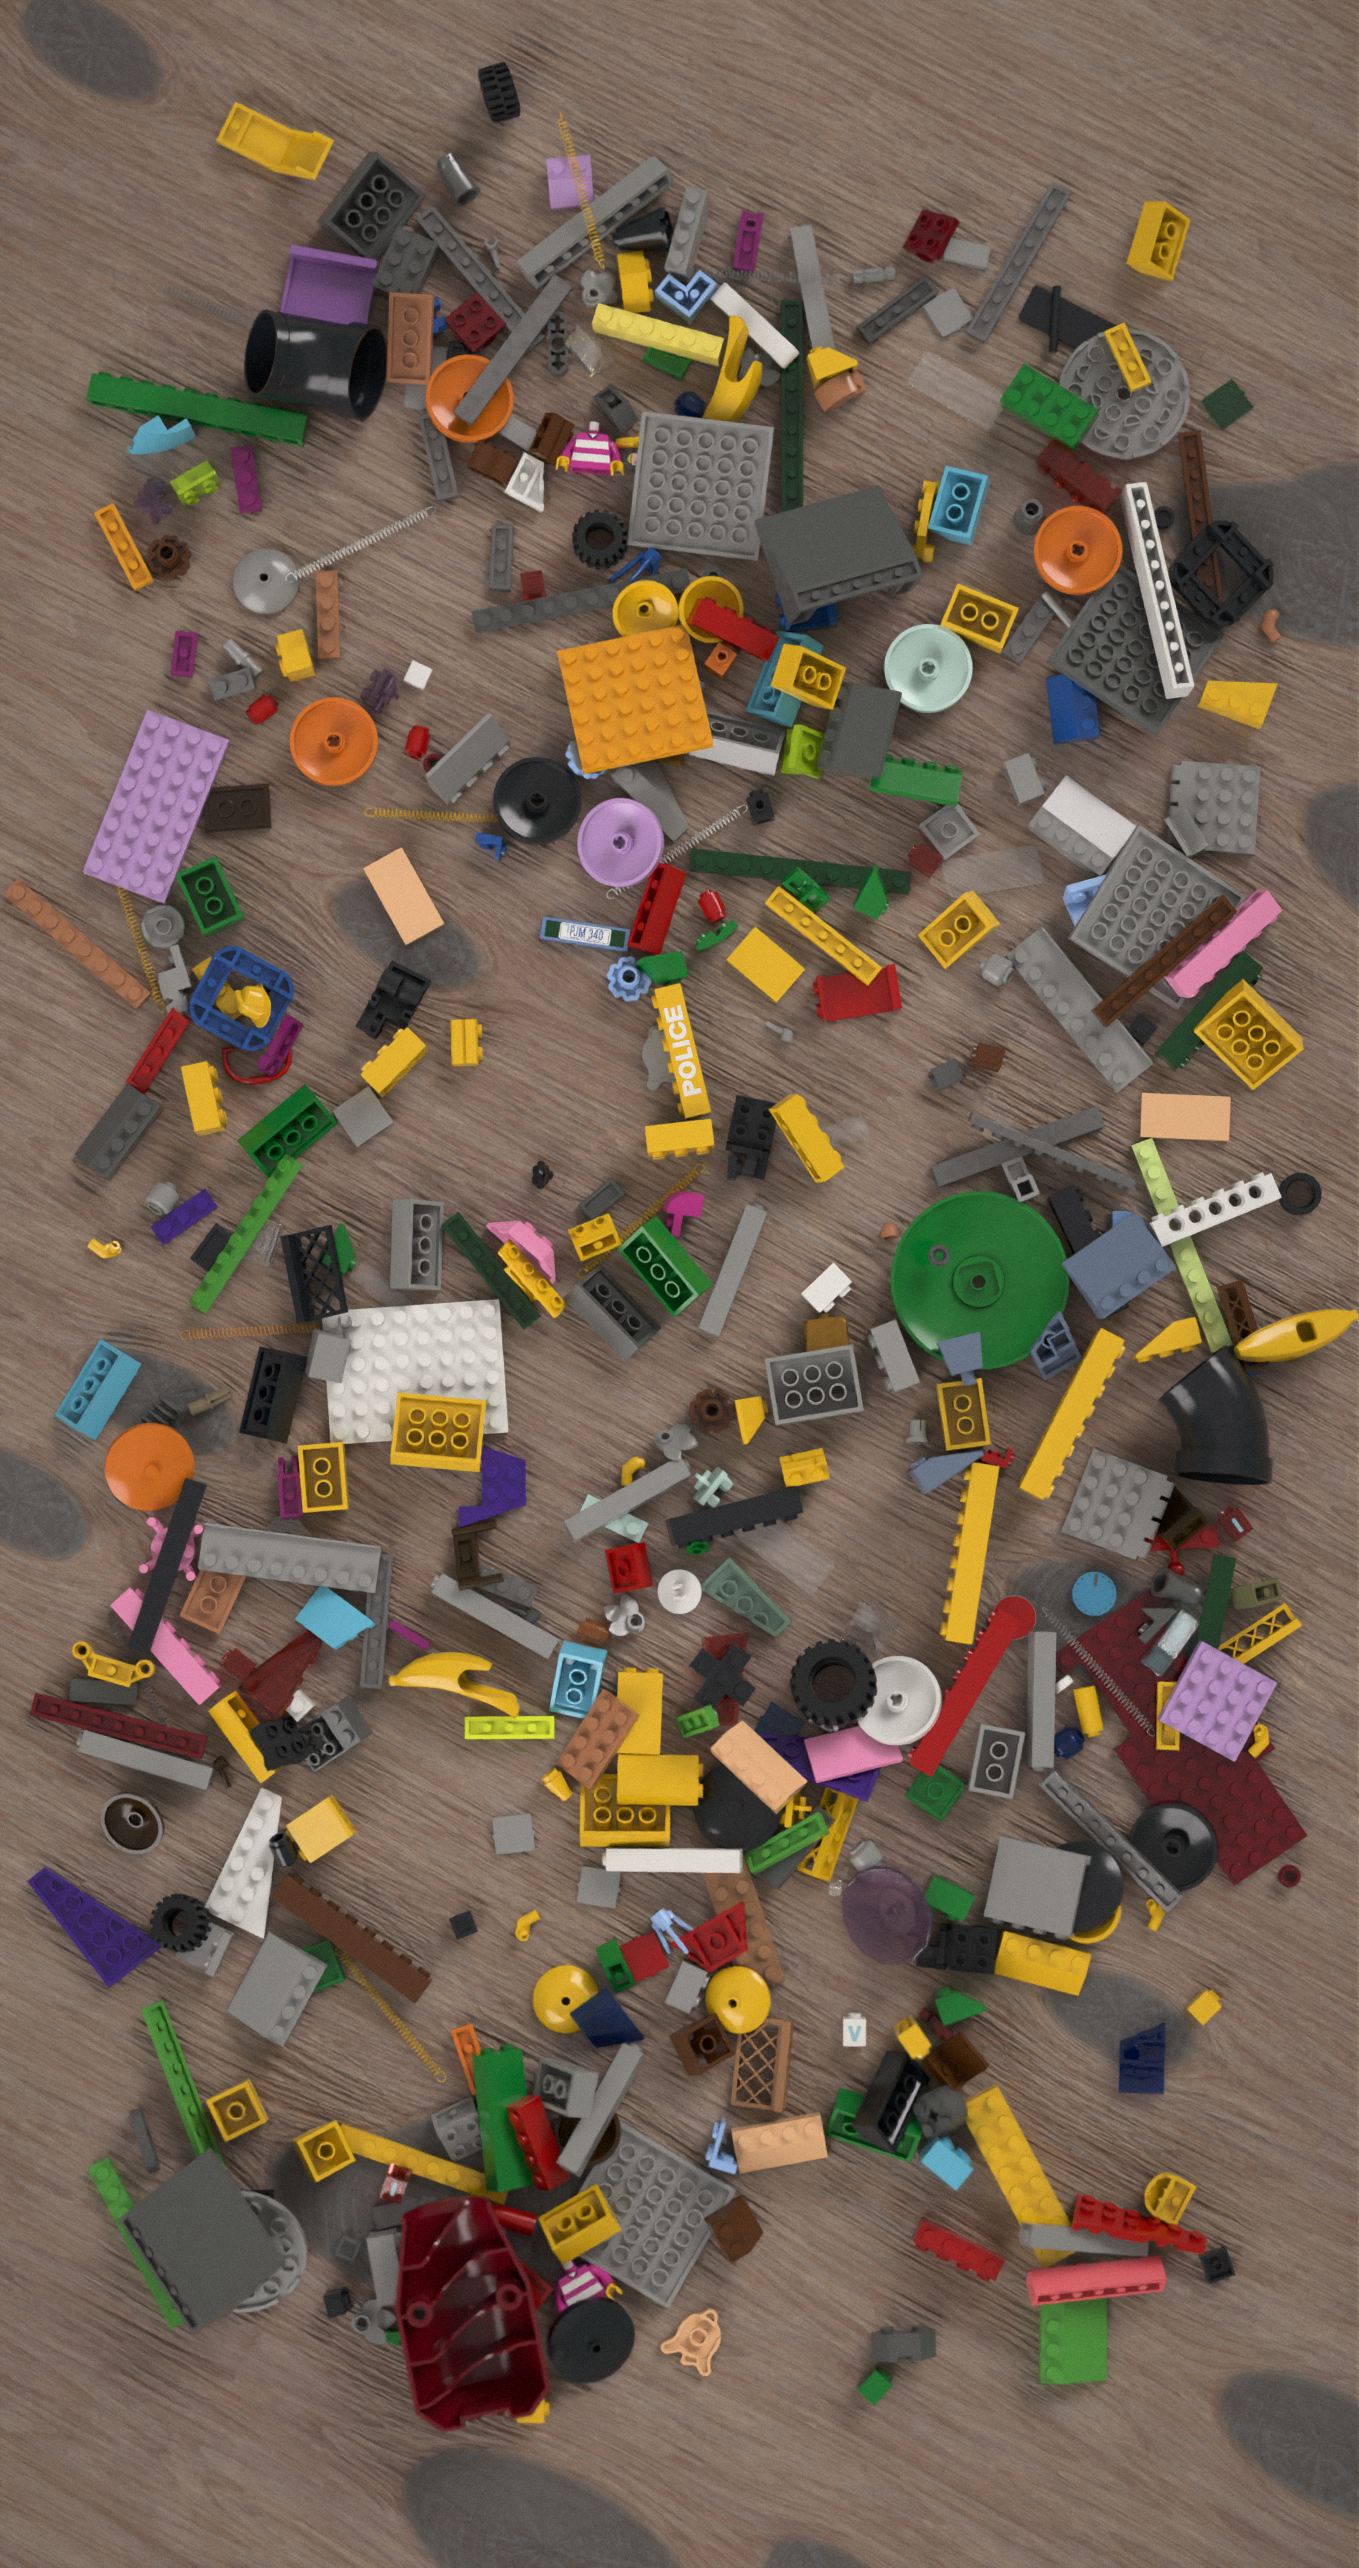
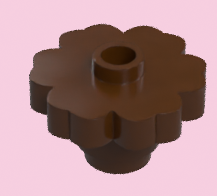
M164 535L162 540L155 539L148 547L150 556L147 558V563L151 572L154 574L159 573L162 580L168 579L173 581L177 575L184 576L191 566L188 559L191 558L192 554L187 543L180 542L175 535Z
M705 1389L697 1393V1401L690 1404V1417L696 1419L695 1427L705 1433L711 1429L714 1433H719L728 1427L727 1421L734 1418V1405L728 1403L729 1395L723 1393L720 1389L714 1392L710 1389ZM709 1407L716 1409L715 1415L708 1414Z

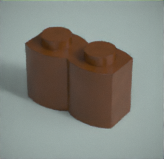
M478 442L467 464V469L503 487H507L518 465V460L515 459L516 455L505 450L503 453L496 450V446L491 442Z
M979 1042L977 1046H973L969 1061L973 1062L972 1066L999 1072L1005 1048Z

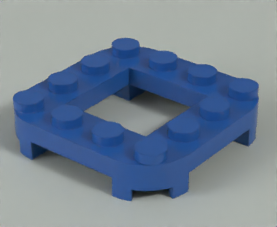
M228 946L219 950L211 959L190 999L189 1015L197 1026L245 1051H257L270 1042L289 1003L293 999L294 985L289 974L284 970L269 964L241 947ZM232 969L271 990L268 995L271 1002V1013L267 1024L263 1028H257L254 1024L251 1028H248L212 1008Z

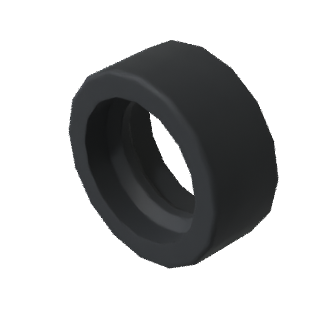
M1295 1173L1288 1176L1281 1182L1278 1189L1282 1197L1278 1199L1280 1205L1286 1212L1292 1215L1302 1216L1312 1212L1319 1205L1322 1195L1319 1182L1307 1173ZM1303 1181L1311 1187L1313 1197L1307 1206L1296 1207L1288 1201L1287 1189L1293 1182Z

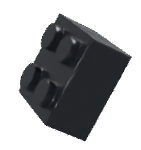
M1225 2246L1205 2252L1204 2255H1198L1208 2284L1236 2275Z

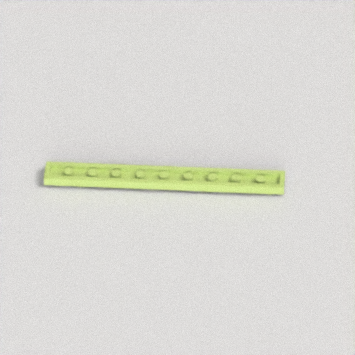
M1150 1138L1130 1146L1157 1215L1164 1213V1216L1172 1214L1171 1209L1179 1205L1153 1139ZM1173 1220L1169 1221L1170 1229L1177 1231V1223ZM1191 1236L1169 1244L1211 1353L1219 1350L1224 1345L1227 1347L1233 1345Z

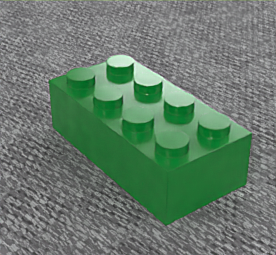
M1026 364L1022 365L1000 399L1001 406L1073 452H1076L1099 417L1097 408Z
M657 1216L640 1227L618 1248V1251L673 1317H676L713 1285Z

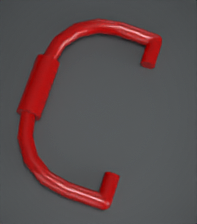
M234 1046L222 1049L223 1065L226 1073L232 1080L241 1084H250V1086L271 1083L272 1080L281 1078L288 1072L292 1064L291 1048L287 1055L286 1064L280 1072L273 1076L265 1074L241 1078L233 1073L228 1061L227 1053L235 1052Z

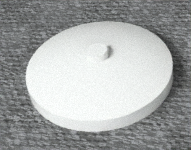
M891 1656L874 1662L872 1666L877 1678V1695L874 1696L875 1702L872 1708L869 1707L867 1709L868 1714L864 1718L860 1716L857 1719L858 1724L868 1736L887 1745H905L920 1739L931 1730L941 1711L942 1695L935 1676L923 1663L905 1656Z

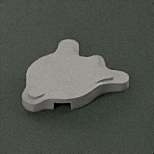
M653 1026L649 1029L648 1038L642 1050L644 1065L649 1072L647 1088L651 1091H656L663 1082L672 1083L675 1081L674 1073H669L666 1060H670L669 1052H664L661 1039L665 1038L664 1031L659 1030L658 1026Z

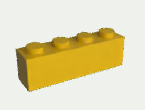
M798 1093L789 1094L771 1107L769 1111L816 1183L826 1182L845 1167L841 1162L842 1157L830 1145V1139L827 1134L819 1128V1122L813 1114H810L804 1098L798 1095Z
M237 1691L222 1699L208 1711L260 1783L282 1768L279 1767L271 1771L266 1770L261 1749L249 1733L252 1728L259 1724V1721Z
M912 2014L893 2026L898 2039L912 2059L916 2057L921 2059L930 2052L928 2048L931 2047V2044Z

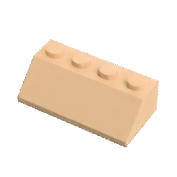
M743 1720L728 1730L710 1748L712 1754L776 1814L808 1782Z
M820 2112L731 2128L740 2174L828 2157Z

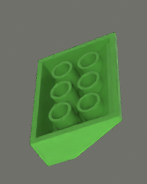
M1107 2298L1039 2305V2380L1041 2384H1069L1107 2380Z

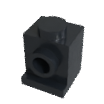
M756 790L749 793L750 797L746 798V803L752 825L755 826L774 821L775 816L768 792L763 793L762 790ZM762 802L764 804V807L762 809H758L756 807V803Z
M347 2286L325 2291L323 2299L328 2318L345 2315L347 2310L352 2309Z

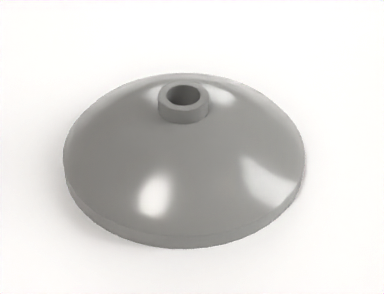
M259 549L250 552L241 559L234 571L233 588L240 603L254 613L263 615L278 613L287 608L297 595L299 576L296 573L298 580L294 577L295 570L297 571V569L285 554L277 550ZM267 575L268 580L261 581V576Z

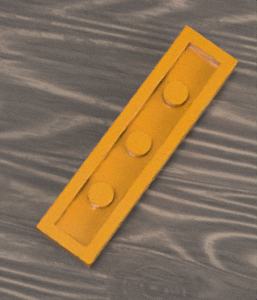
M114 503L94 512L134 591L153 583L154 580Z

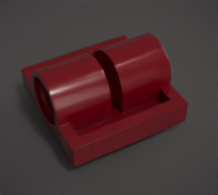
M922 209L902 248L906 252L915 254L925 262L934 263L935 259H941L960 222L955 217Z
M478 292L473 294L444 319L447 326L473 354L480 348L484 349L496 339L498 333L506 327L504 320Z

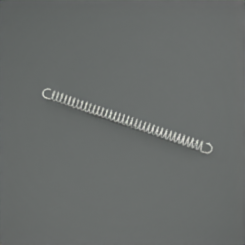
M414 513V517H413L412 515H410V518H409V517H406L405 522L407 523L408 526H409L408 519L410 520V519H411V516H412V518L415 520V522L417 523L416 518H415V515L417 516L416 513ZM399 520V524H398L397 522H395V525L392 524V525H391L392 528H391L390 526H388V530H387V528L384 527V531L382 530V532H383V533L385 534V536L387 537V534H386L385 529L387 530V532L389 533V535H391L390 530H389V527H390V529L392 530L393 533H395V532H394V529H393V526L395 527V529L397 530V532H398L397 525H398V526L400 527V529L402 530L401 524H400V522L402 523V521ZM377 531V535L375 534V536L380 541L378 536L379 531ZM365 537V539H366L365 543L367 544V546H369V545H368V542H367V539H368V540L370 541V543L372 544L371 538L369 539L368 537H367V538ZM351 544L350 550L352 551V553H354L352 549V546L354 547V545ZM336 551L335 557H336L337 560L339 561L338 556H337V553L339 554V552ZM332 552V556H331L330 554H328L327 560L329 561L330 564H331L330 557H331V558L333 557V554H334L333 552ZM321 558V562L319 561V563L324 568L322 560L324 561V559ZM313 562L312 567H313L314 570L316 571V568H315L316 562ZM306 565V569H305L304 567H302L301 573L303 574L304 577H305L304 570H305L306 573L309 575V572H308V569H307V567L309 568L308 565ZM295 570V575H294V577L296 578V580H298L296 573L299 575L300 578H301V574H300V571H299V573H298V572Z
M726 814L727 818L723 816L725 825H727L725 819L730 823L728 816L734 821L732 815ZM712 823L713 827L709 825L711 834H713L711 828L716 832L714 825L720 830L718 824ZM699 832V836L695 834L697 843H699L697 837L703 841L700 834L706 839L704 833ZM685 841V845L681 843V846L683 845L687 850L689 849L686 843L692 848L690 842ZM674 848V851L671 850V854L667 852V855L669 854L673 859H675L672 854L673 852L678 857L675 850L676 848ZM615 887V890H614V889H610V890H609V891L613 890L618 896H619V894H618V892H617V889L622 893L620 887H619V888H618V887Z

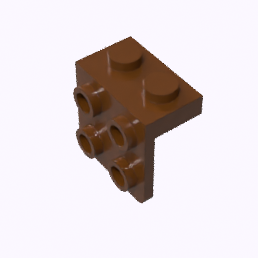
M962 2032L957 2033L949 2040L935 2047L922 2061L941 2086H950L949 2089L954 2092L959 2091L967 2081L989 2067L988 2062Z

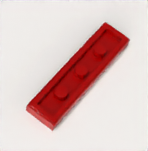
M172 1008L126 1082L145 1094L192 1020L175 1008Z

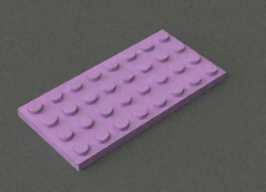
M147 710L83 873L166 904L176 880L175 874H178L230 741Z

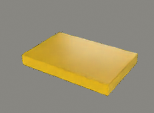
M756 927L751 930L726 959L729 964L776 1004L805 971V968Z

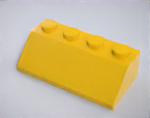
M1002 1929L996 1951L995 1974L1078 1996L1084 1983L1092 1954L1084 1950Z

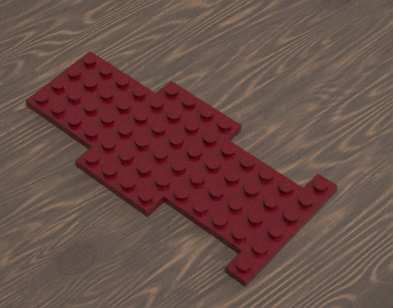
M1148 1589L1076 1638L1075 1642L1079 1641L1078 1645L1082 1644L1081 1648L1087 1651L1086 1655L1090 1654L1089 1658L1093 1657L1092 1661L1096 1660L1095 1664L1098 1663V1667L1104 1670L1103 1674L1107 1673L1106 1677L1110 1676L1109 1680L1112 1679V1683H1115V1686L1121 1689L1120 1693L1124 1692L1123 1696L1126 1695V1699H1129V1702L1135 1705L1134 1709L1138 1708L1137 1712L1140 1711V1715H1144L1143 1718L1149 1721L1148 1725L1152 1724L1151 1728L1148 1726L1143 1729L1147 1723L1140 1726L1144 1720L1137 1723L1141 1717L1135 1720L1139 1713L1132 1717L1136 1710L1131 1713L1129 1712L1133 1707L1126 1710L1130 1704L1123 1707L1127 1701L1120 1704L1125 1697L1118 1701L1122 1694L1115 1697L1119 1691L1112 1694L1116 1688L1111 1691L1109 1690L1113 1685L1106 1688L1111 1681L1104 1685L1108 1678L1101 1681L1105 1675L1098 1678L1102 1672L1097 1675L1095 1674L1099 1669L1092 1672L1097 1665L1090 1669L1094 1662L1087 1666L1091 1659L1084 1662L1088 1657L1086 1656L1081 1659L1085 1653L1078 1656L1083 1649L1076 1653L1080 1646L1074 1650L1073 1648L1077 1643L1070 1646L1072 1644L1070 1642L1056 1652V1666L1064 1675L1080 1663L1083 1664L1132 1736L1113 1750L1151 1806L1163 1802H1181L1202 1812L1213 1825L1218 1837L1219 1853L1216 1862L1231 1884L1235 1886L1308 1835L1257 1762L1275 1749L1271 1741L1269 1740V1745L1256 1758L1247 1751L1255 1743L1254 1727L1235 1762L1181 1732L1179 1735V1750L1156 1749L1157 1682H1177L1189 1660L1165 1625L1146 1644L1137 1638L1140 1634L1138 1629L1145 1622H1152L1140 1608H1163L1173 1601L1167 1598L1155 1597L1151 1594V1590Z

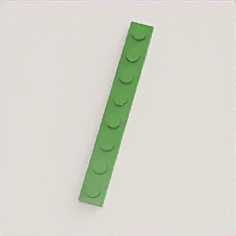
M285 1154L282 1160L279 1161L277 1168L266 1181L264 1188L258 1197L255 1198L253 1205L242 1218L238 1228L231 1235L225 1248L218 1255L217 1260L205 1275L204 1280L194 1292L189 1303L203 1313H207L303 1164L288 1154Z
M163 2000L142 2008V2014L196 2158L212 2148L225 2168Z
M108 2156L88 2167V2170L170 2329H173L184 2323V2321L119 2221L134 2204Z

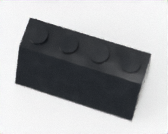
M259 1346L239 1433L287 1444L307 1357Z
M886 2052L852 2123L853 2128L864 2140L890 2153H896L913 2117V2105L923 2095L930 2080L908 2052Z

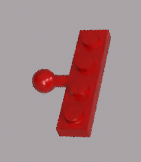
M1205 1525L1176 1551L1157 1533L1154 1540L1146 1538L1144 1541L1152 1544L1149 1552L1169 1551L1170 1563L1167 1568L1180 1576L1184 1574V1566L1179 1562L1178 1550L1219 1547L1217 1525Z

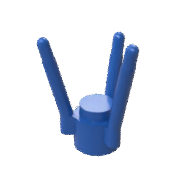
M649 547L646 552L642 551L634 560L615 573L609 581L613 582L638 562L641 566L629 579L630 582H633L644 569L647 571L652 569L649 576L655 575L661 567L658 563L662 560V557L656 550Z

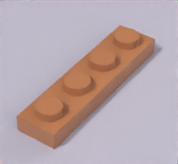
M315 571L318 659H341L338 571Z

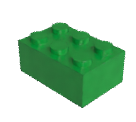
M216 856L175 874L205 938L245 921V917Z

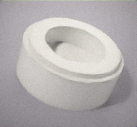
M1066 1675L1055 1684L1056 1695L1074 1682L1069 1675Z

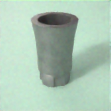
M453 153L444 155L438 160L436 166L455 206H463L479 195L480 188L471 179Z
M1036 499L1024 501L1013 516V524L1016 530L1024 535L1037 533L1044 522L1043 507Z
M1161 1567L1155 1572L1150 1585L1153 1596L1167 1598L1191 1606L1199 1604L1204 1592L1200 1585L1174 1573L1166 1567Z

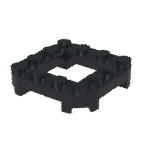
M1216 520L1206 526L1174 558L1168 570L1173 588L1207 624L1216 629L1226 628L1238 622L1250 607L1274 584L1272 568L1274 565L1270 558L1266 560L1237 529L1239 527L1237 523L1225 520ZM1218 546L1248 575V578L1222 604L1193 574L1199 565Z

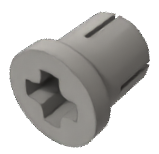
M909 1420L907 1444H928V1438H926L927 1421Z

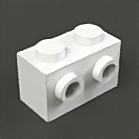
M833 1263L801 1295L819 1314L822 1311L827 1313L835 1305L833 1300L838 1295L843 1298L851 1290L849 1285L852 1281Z

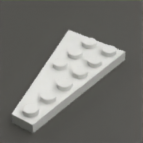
M262 1787L204 1908H207L210 1914L264 1939L275 1860L269 1847V1840L278 1833L282 1796Z

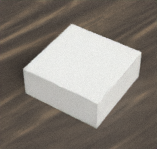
M412 660L403 681L424 691L433 669Z

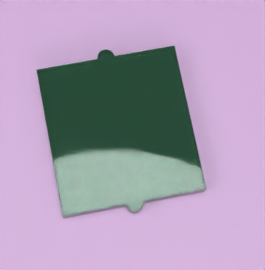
M1233 379L1201 400L1204 407L1210 413L1209 417L1215 420L1221 430H1224L1254 408L1246 398L1245 391H1241Z

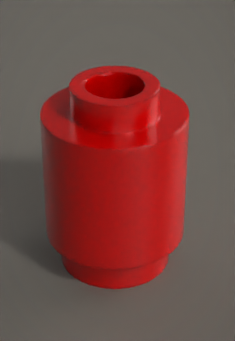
M263 694L248 706L249 709L245 713L257 726L259 723L263 724L278 712L276 707L279 704L271 694L268 697Z
M413 725L412 730H409L405 746V752L408 753L409 758L420 760L421 757L426 756L431 736L428 728Z
M710 889L699 895L701 899L697 902L706 919L710 920L711 924L727 917L725 913L726 908L717 891L712 892Z

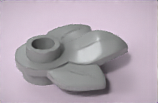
M588 269L581 278V286L584 289L582 299L588 307H597L598 303L612 305L620 299L621 295L613 290L616 282L615 274L603 272L597 276L591 269Z
M747 348L743 352L741 359L742 370L739 374V380L741 381L745 377L750 366L756 360L763 364L760 386L768 387L774 384L779 379L780 374L770 369L773 359L766 352L755 355L750 348Z
M688 1424L675 1425L670 1430L661 1431L655 1436V1445L664 1452L667 1458L672 1460H680L681 1451L697 1447L698 1442L690 1434L693 1427Z
M622 1594L619 1605H608L603 1608L606 1619L612 1623L608 1631L615 1636H625L628 1633L637 1634L645 1626V1620L639 1613L637 1602L629 1595ZM630 1620L635 1621L636 1626H632Z
M371 2299L364 2304L362 2311L357 2312L352 2317L351 2326L356 2333L364 2334L368 2342L385 2344L387 2342L384 2330L396 2321V2316L392 2312L378 2307L377 2299ZM359 2319H365L367 2324L361 2326L358 2322Z

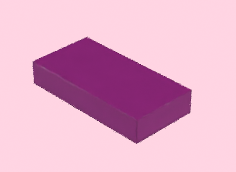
M393 1619L389 1624L391 1630L423 1650H427L431 1645V1642Z

